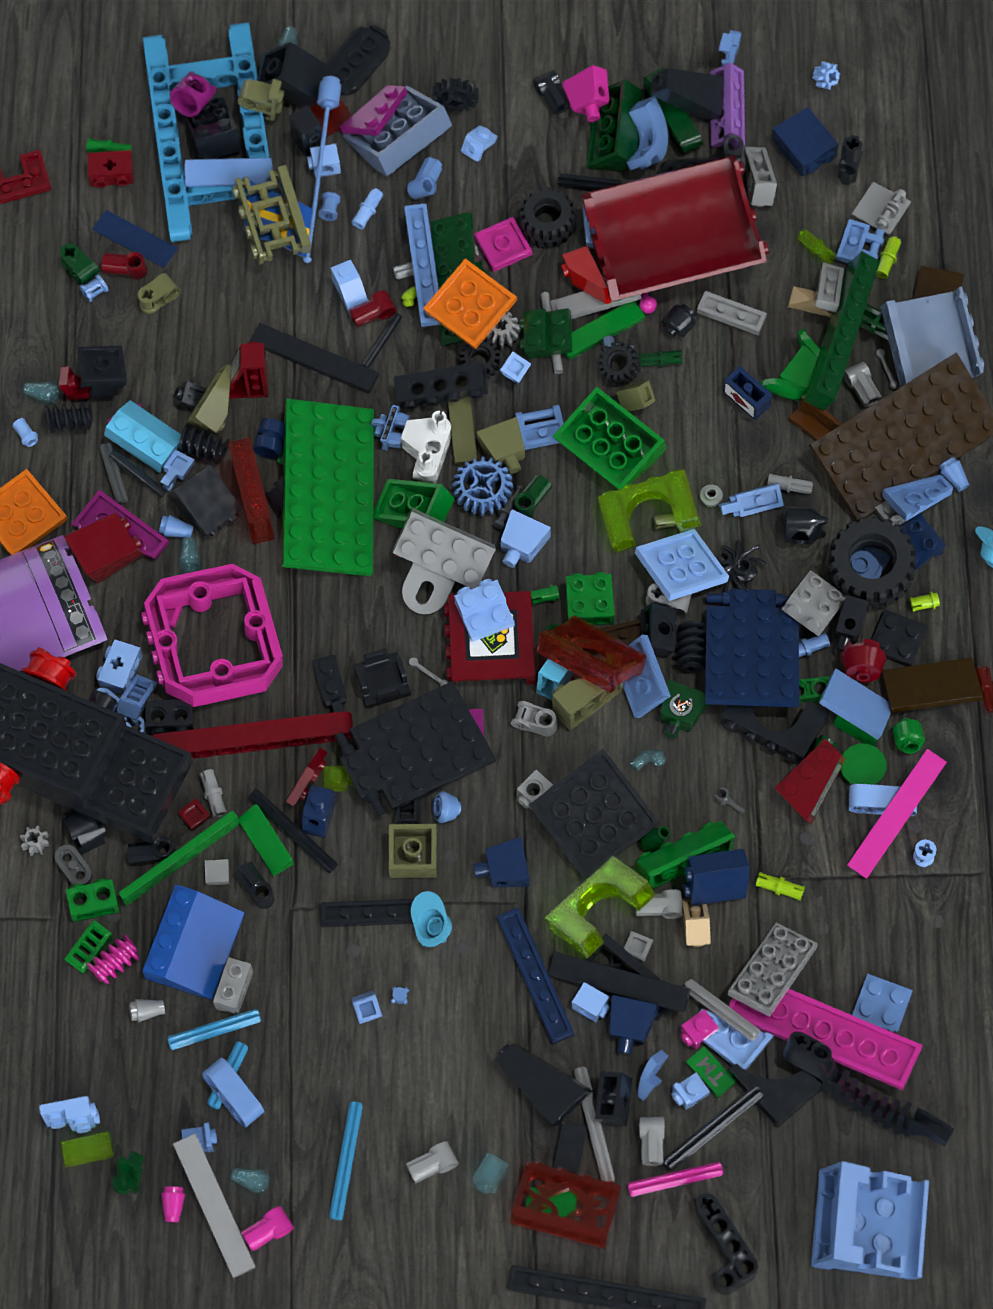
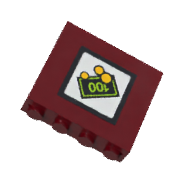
M531 591L503 592L515 626L474 642L471 641L456 607L454 596L457 594L448 595L449 603L444 604L445 617H449L450 623L445 624L446 638H450V645H446V658L451 659V667H447V681L452 680L456 686V681L526 678V685H535Z

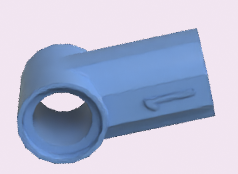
M426 158L415 180L408 183L407 191L411 198L417 200L435 193V182L442 171V163L438 159Z

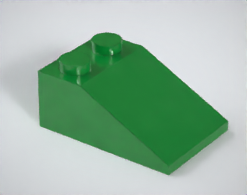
M387 479L373 511V519L402 529L411 508H414L445 522L455 498L442 484Z

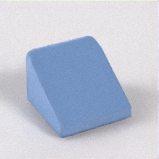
M374 991L351 998L359 1024L382 1017Z

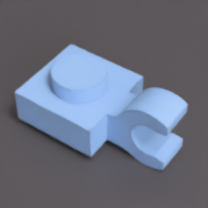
M175 450L163 467L167 473L161 480L162 487L170 492L177 478L182 481L186 478L194 466L195 460Z

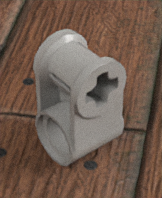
M656 583L649 586L646 597L647 606L655 602L659 605L675 608L677 617L687 615L692 594L669 601L661 589L657 591L659 586Z
M526 701L518 702L517 707L519 709L516 717L511 721L513 727L546 737L556 732L557 721L552 710ZM543 720H550L551 724L545 726L541 722Z

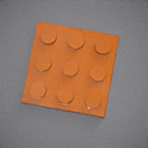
M464 259L425 305L423 310L476 350L517 301V296L467 259Z
M27 469L0 488V544L10 556L30 548L68 520L66 514Z

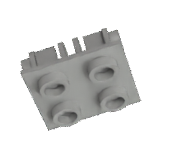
M873 182L853 211L852 216L890 235L911 201L906 199V192L899 189L892 192Z

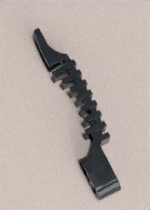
M796 1031L790 1035L783 1050L784 1058L795 1066L821 1079L823 1082L822 1091L827 1092L829 1088L832 1098L837 1099L838 1097L842 1100V1104L846 1106L847 1104L851 1105L853 1111H861L862 1116L873 1118L872 1122L877 1124L880 1122L886 1129H889V1127L894 1129V1133L898 1135L900 1133L906 1137L921 1135L943 1146L947 1145L954 1128L918 1107L914 1117H909L912 1103L906 1101L902 1111L899 1112L898 1108L901 1101L895 1099L892 1106L889 1107L887 1106L889 1097L884 1095L880 1102L877 1100L878 1092L873 1091L872 1095L869 1096L867 1094L868 1086L863 1085L861 1090L856 1088L860 1081L859 1079L854 1077L851 1084L846 1082L850 1071L845 1069L844 1072L838 1070L832 1058V1051L827 1045L803 1032Z

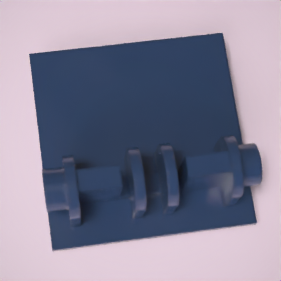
M921 513L901 525L903 534L908 533L911 537V544L915 546V571L934 555L939 557L943 553L942 549L946 545Z

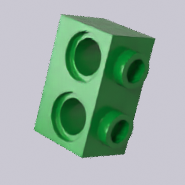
M101 878L92 884L85 885L79 883L66 889L70 914L74 923L120 913L116 889L112 879ZM102 893L110 894L106 900L98 899ZM79 898L87 899L83 905L75 904Z

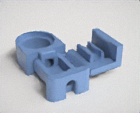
M730 30L729 34L723 33L719 51L726 53V60L722 59L721 66L730 62L734 64L741 32Z

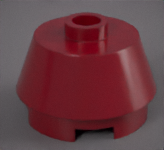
M862 639V643L853 645L851 641L843 647L840 660L847 676L858 683H869L879 678L887 657L884 653L885 651L880 648V643L870 639Z

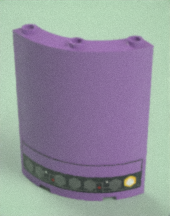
M63 535L0 559V663L18 671L27 667L31 660L29 658L30 652L37 650L38 647L47 650L51 655L58 658V656L65 657L108 640L94 606L88 605L87 601L91 600V597Z

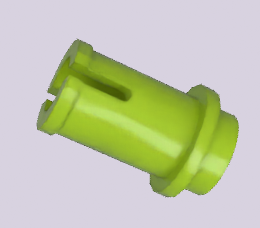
M932 591L927 595L909 598L912 612L928 608L934 610L937 606H940L938 594Z

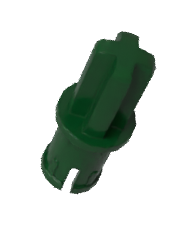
M661 349L660 352L640 353V366L661 365L663 367V365L683 364V358L680 357L682 356V350L662 352Z

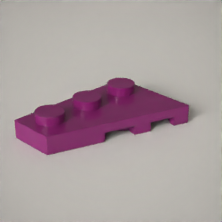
M387 85L340 126L342 133L378 136L408 92L405 86Z

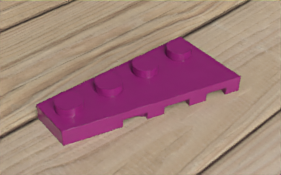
M98 490L71 524L74 528L81 529L116 512L121 517L125 516L132 527L129 530L133 536L136 534L143 544L141 550L144 556L156 560L170 543L165 537L101 490Z

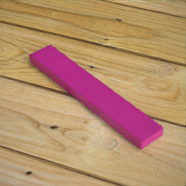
M926 749L847 864L848 867L864 878H868L947 763L945 760L929 749Z

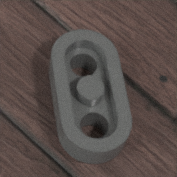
M71 845L59 847L55 852V860L72 885L79 883L90 884L93 877L91 869L76 848ZM66 856L72 857L69 862L64 861ZM79 874L85 875L83 879H77Z

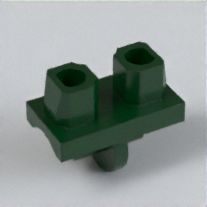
M866 304L860 327L889 340L882 311Z
M131 1151L127 1158L120 1156L117 1161L116 1176L112 1181L114 1191L119 1194H127L131 1190L135 1194L138 1193L143 1174L141 1165L144 1162V1157Z

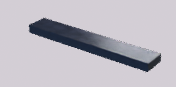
M519 907L498 915V923L552 1045L575 1036Z

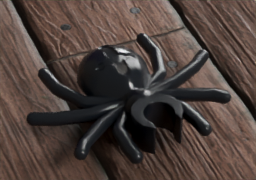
M740 540L736 541L737 554L729 547L722 546L726 550L722 551V557L727 558V560L721 561L718 558L717 560L729 575L728 582L724 585V592H728L731 576L740 589L749 591L748 588L741 585L736 577L743 582L752 581L757 575V568L751 561L767 565V562L760 558L745 557L758 549L759 545L751 547L741 556Z

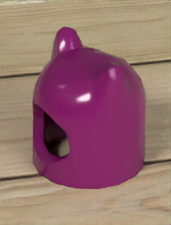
M191 71L170 92V101L179 113L188 117H194L198 115L216 93L217 87L215 85L211 86L204 76Z

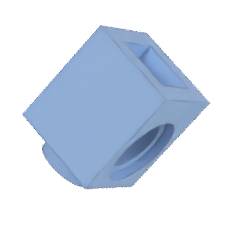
M336 144L325 145L321 177L341 173ZM320 146L310 148L311 157H307L309 170L314 169L315 178Z
M512 352L501 368L500 373L518 384L531 363Z
M584 982L572 1001V1009L597 1023L600 1017L605 1018L611 1007L608 1005L609 996Z

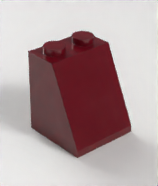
M116 512L64 537L86 575L98 584L144 554L141 550L143 546L141 540L136 534L133 536L129 530L132 527L125 516L121 517Z

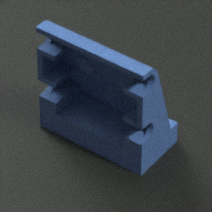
M843 1161L819 1170L811 1266L826 1270L840 1269L903 1279L922 1278L929 1181L914 1182L911 1181L909 1176L887 1171L870 1172L869 1167Z

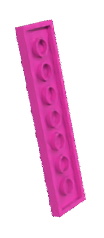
M791 989L786 992L770 1017L732 998L729 1004L730 1008L760 1030L788 1041L793 1032H803L827 1045L832 1051V1058L835 1062L900 1090L904 1089L922 1050V1045Z

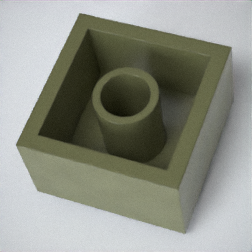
M389 824L390 878H437L436 824Z

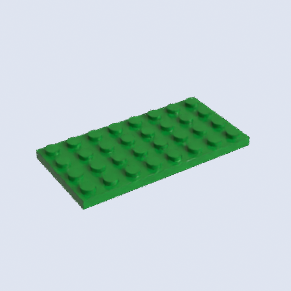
M286 399L284 413L282 567L370 577L373 574L374 427L371 426V422L374 419V409Z

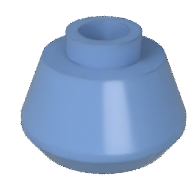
M441 791L433 800L432 812L434 819L439 823L454 820L461 812V803L455 796Z

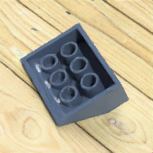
M405 86L408 92L378 136L342 135L343 139L375 170L386 176L395 172L397 168L410 160L415 154L427 147L429 143L444 134L452 126L443 105L409 86Z

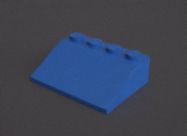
M175 884L143 968L145 979L213 1000L245 913L201 892Z

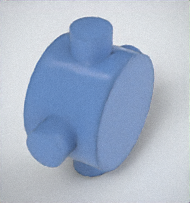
M393 987V999H391V1002L393 1004L395 1002L407 1004L408 988Z

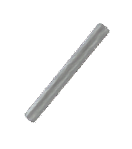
M580 1067L575 1069V1079L592 1090L587 1068ZM592 1092L582 1101V1106L601 1182L608 1184L613 1182L615 1177L601 1123L595 1120L596 1102Z

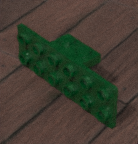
M470 212L431 221L438 289L442 287L464 259H467L484 273L488 272L486 261L478 256L475 251L473 219ZM440 325L442 345L448 346L464 342L443 325Z

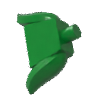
M805 328L797 332L800 350L780 377L760 381V384L771 394L795 401L801 400L806 395L821 348L808 335Z

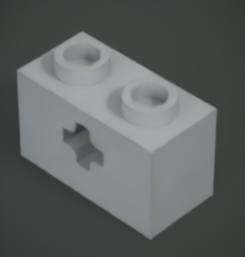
M228 957L213 1000L216 1010L233 1015L240 1013L253 975L250 963Z

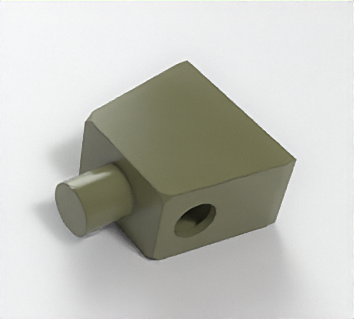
M517 417L477 431V442L488 459L492 457L494 464L500 461L502 467H507L509 474H515L521 470L519 461L525 458V449Z

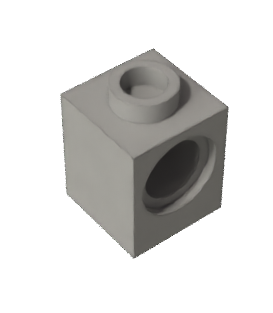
M535 770L517 788V800L527 809L531 802L553 787V784ZM531 789H536L539 791V794L531 796L527 792Z

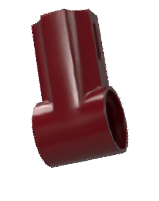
M131 252L128 255L105 253L102 257L103 273L130 275L133 279H141L148 272L142 254L138 252Z
M386 290L374 293L368 301L349 309L351 318L357 327L377 318L381 320L388 319L397 311Z

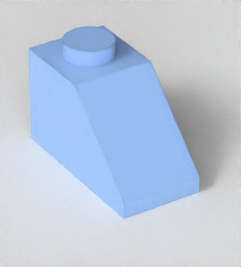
M351 260L331 267L332 281L348 313L350 308L368 301L361 279Z

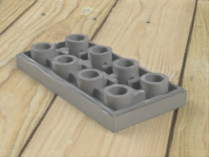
M775 923L728 990V996L770 1017L817 949L818 943Z

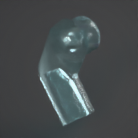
M659 749L645 750L633 759L630 764L638 771L648 762H654L656 766H661L666 762V757Z

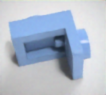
M480 125L466 135L461 152L478 162L481 160L484 150L495 144L498 136Z

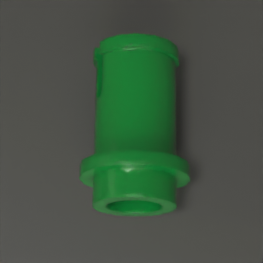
M550 584V587L530 590L533 605L551 600L556 602V599H560L557 585L552 586Z

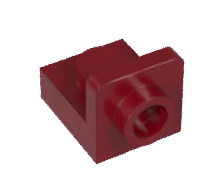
M69 366L61 367L59 387L68 400L89 398L91 387L79 389L78 376L73 373Z

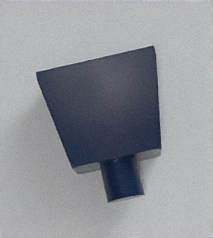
M311 785L302 814V826L305 834L326 838L337 801V795L333 790ZM312 820H315V821H317L319 824H313V823H311V821H312Z
M522 837L487 848L485 850L486 862L473 864L475 877L489 875L491 887L530 886Z
M612 995L610 1035L620 1039L617 1052L631 1055L634 1042L645 1044L659 1010L656 1004Z

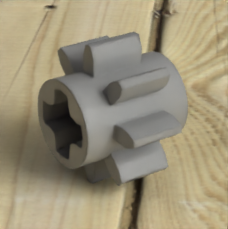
M38 825L35 829L27 827L25 835H20L21 840L25 842L21 845L23 851L29 849L31 856L34 853L42 855L44 847L50 846L49 842L44 840L49 836L47 831L41 833ZM36 838L38 842L34 843L31 840Z

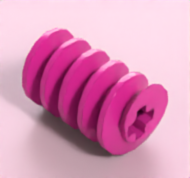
M122 934L124 942L116 939V947L112 945L107 946L109 954L101 951V959L97 957L92 958L94 966L86 963L89 970L100 982L103 981L109 984L108 975L117 978L115 970L118 969L123 973V963L132 966L131 957L137 961L139 960L136 947L125 934Z

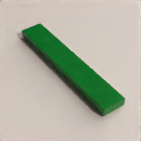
M230 811L121 890L118 894L122 903L127 907L240 825L235 812Z

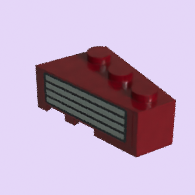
M252 341L247 344H241L230 363L229 399L268 398L269 371L264 343Z
M824 739L775 789L807 822L812 824L846 758L831 742Z

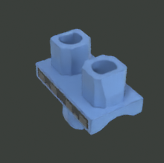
M392 405L387 422V416L381 414L379 419H373L371 422V426L375 429L374 435L377 437L381 436L380 442L383 443L381 450L388 451L389 447L401 448L402 434L395 432L396 427L404 429L407 420H410L409 415L399 412V406Z

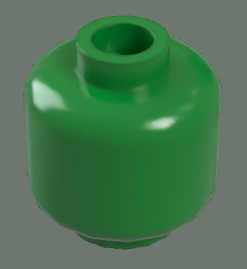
M904 718L893 727L892 732L895 745L900 751L912 754L919 751L924 745L925 737L919 721Z

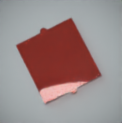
M341 99L339 100L338 107L329 110L326 137L340 131V126L352 117L348 111V106H345ZM317 104L311 107L310 110L318 119L323 129L325 109H322Z

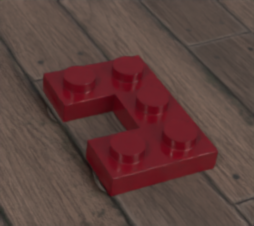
M41 150L19 155L24 174L3 179L0 168V204L52 190Z

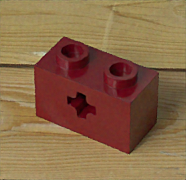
M131 150L88 153V177L91 187L102 188L108 185L126 186L134 184V165Z

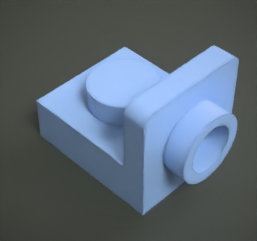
M695 1073L680 1084L675 1083L672 1088L673 1093L671 1094L678 1106L683 1105L685 1110L710 1095V1091L698 1074Z

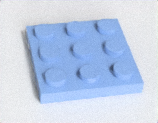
M695 529L636 547V556L669 601L728 582L729 575Z

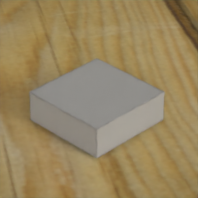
M228 859L205 861L206 885L230 884Z
M631 931L624 949L638 961L644 963L653 940Z

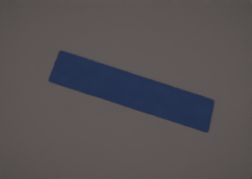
M107 210L92 229L121 246L142 254L144 258L163 268L178 249L176 246Z

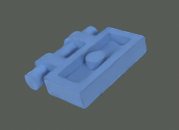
M849 219L836 260L849 264L861 251L878 260L877 253L884 242V231L876 229L875 234L868 233L870 225ZM865 242L871 245L869 251L863 249Z

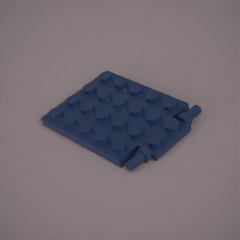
M730 589V592H723V594L707 593V603H722V605L729 606H707L705 704L799 707V622L781 610L782 608H776L785 605L790 596H783L782 593H776V590L749 589L748 592L742 589Z

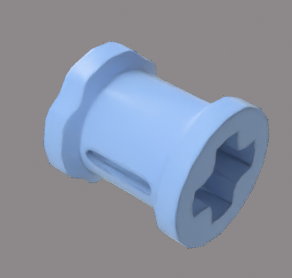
M921 840L917 843L913 859L918 866L926 867L933 863L934 856L936 855L935 844L930 840ZM923 851L928 852L926 856L922 855Z

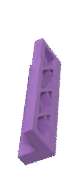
M730 62L710 71L712 75L724 74V97L722 103L724 116L720 122H718V118L711 120V146L715 149L722 146V139L724 137L718 139V135L723 128L725 129V135L728 133L739 135L745 146L744 71ZM732 138L728 143L737 147L738 139Z

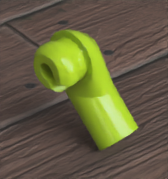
M412 286L402 294L401 299H403L404 306L414 305V298L417 297L416 286Z

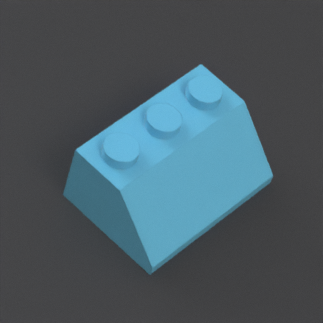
M130 400L116 412L108 423L104 436L161 473L170 456L180 447L181 434Z

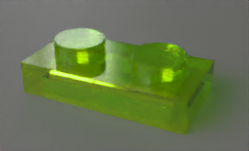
M109 1131L61 1142L66 1168L114 1157Z

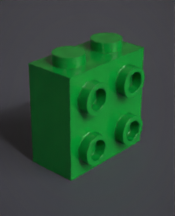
M596 572L593 575L575 573L566 576L568 627L614 625L612 574Z

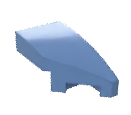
M662 1050L650 1057L643 1070L638 1088V1097L642 1101L648 1097L653 1088L662 1082L655 1075L668 1058V1055Z

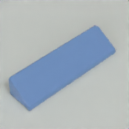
M271 158L185 160V186H235V178L240 177L241 180L248 176L249 182L251 180L255 184L269 182L268 175L269 171L273 170V162Z

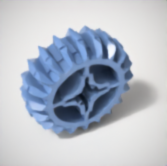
M483 456L479 462L473 457L472 464L465 461L464 468L459 467L457 469L458 474H455L453 477L455 481L452 483V489L455 490L453 496L458 498L457 504L459 506L464 505L463 509L465 512L471 508L473 515L477 511H480L482 517L485 511L492 515L494 508L499 510L501 505L508 503L507 498L512 496L513 483L511 482V474H508L507 467L502 468L500 461L494 464L492 457L488 462L485 461ZM470 478H472L473 484L470 486V489L466 491L464 486L466 482ZM500 482L501 487L494 495L493 488L496 483Z

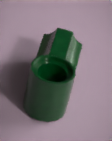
M536 475L524 491L516 495L514 510L527 517H533L534 510L551 490L552 484L542 475ZM526 504L529 507L523 508L520 505Z

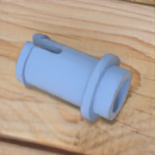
M20 418L13 423L12 427L21 437L23 445L31 447L38 442V434L31 430L24 418Z

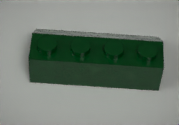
M626 79L608 86L609 102L607 105L599 108L600 119L591 122L586 165L588 169L621 172L629 168L627 162L637 152L639 133L629 111L638 102L642 101L643 90Z

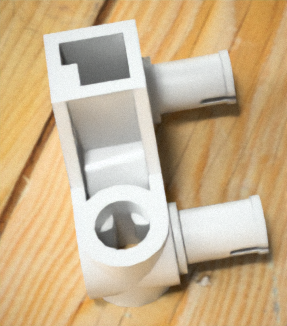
M436 411L433 413L432 418L407 420L402 433V448L417 459L413 471V479L418 482L436 484L452 437L451 424L446 419V414L443 411L442 416L440 411Z

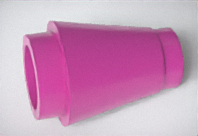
M164 1187V1191L161 1193L165 1217L164 1222H179L185 1198L183 1187Z

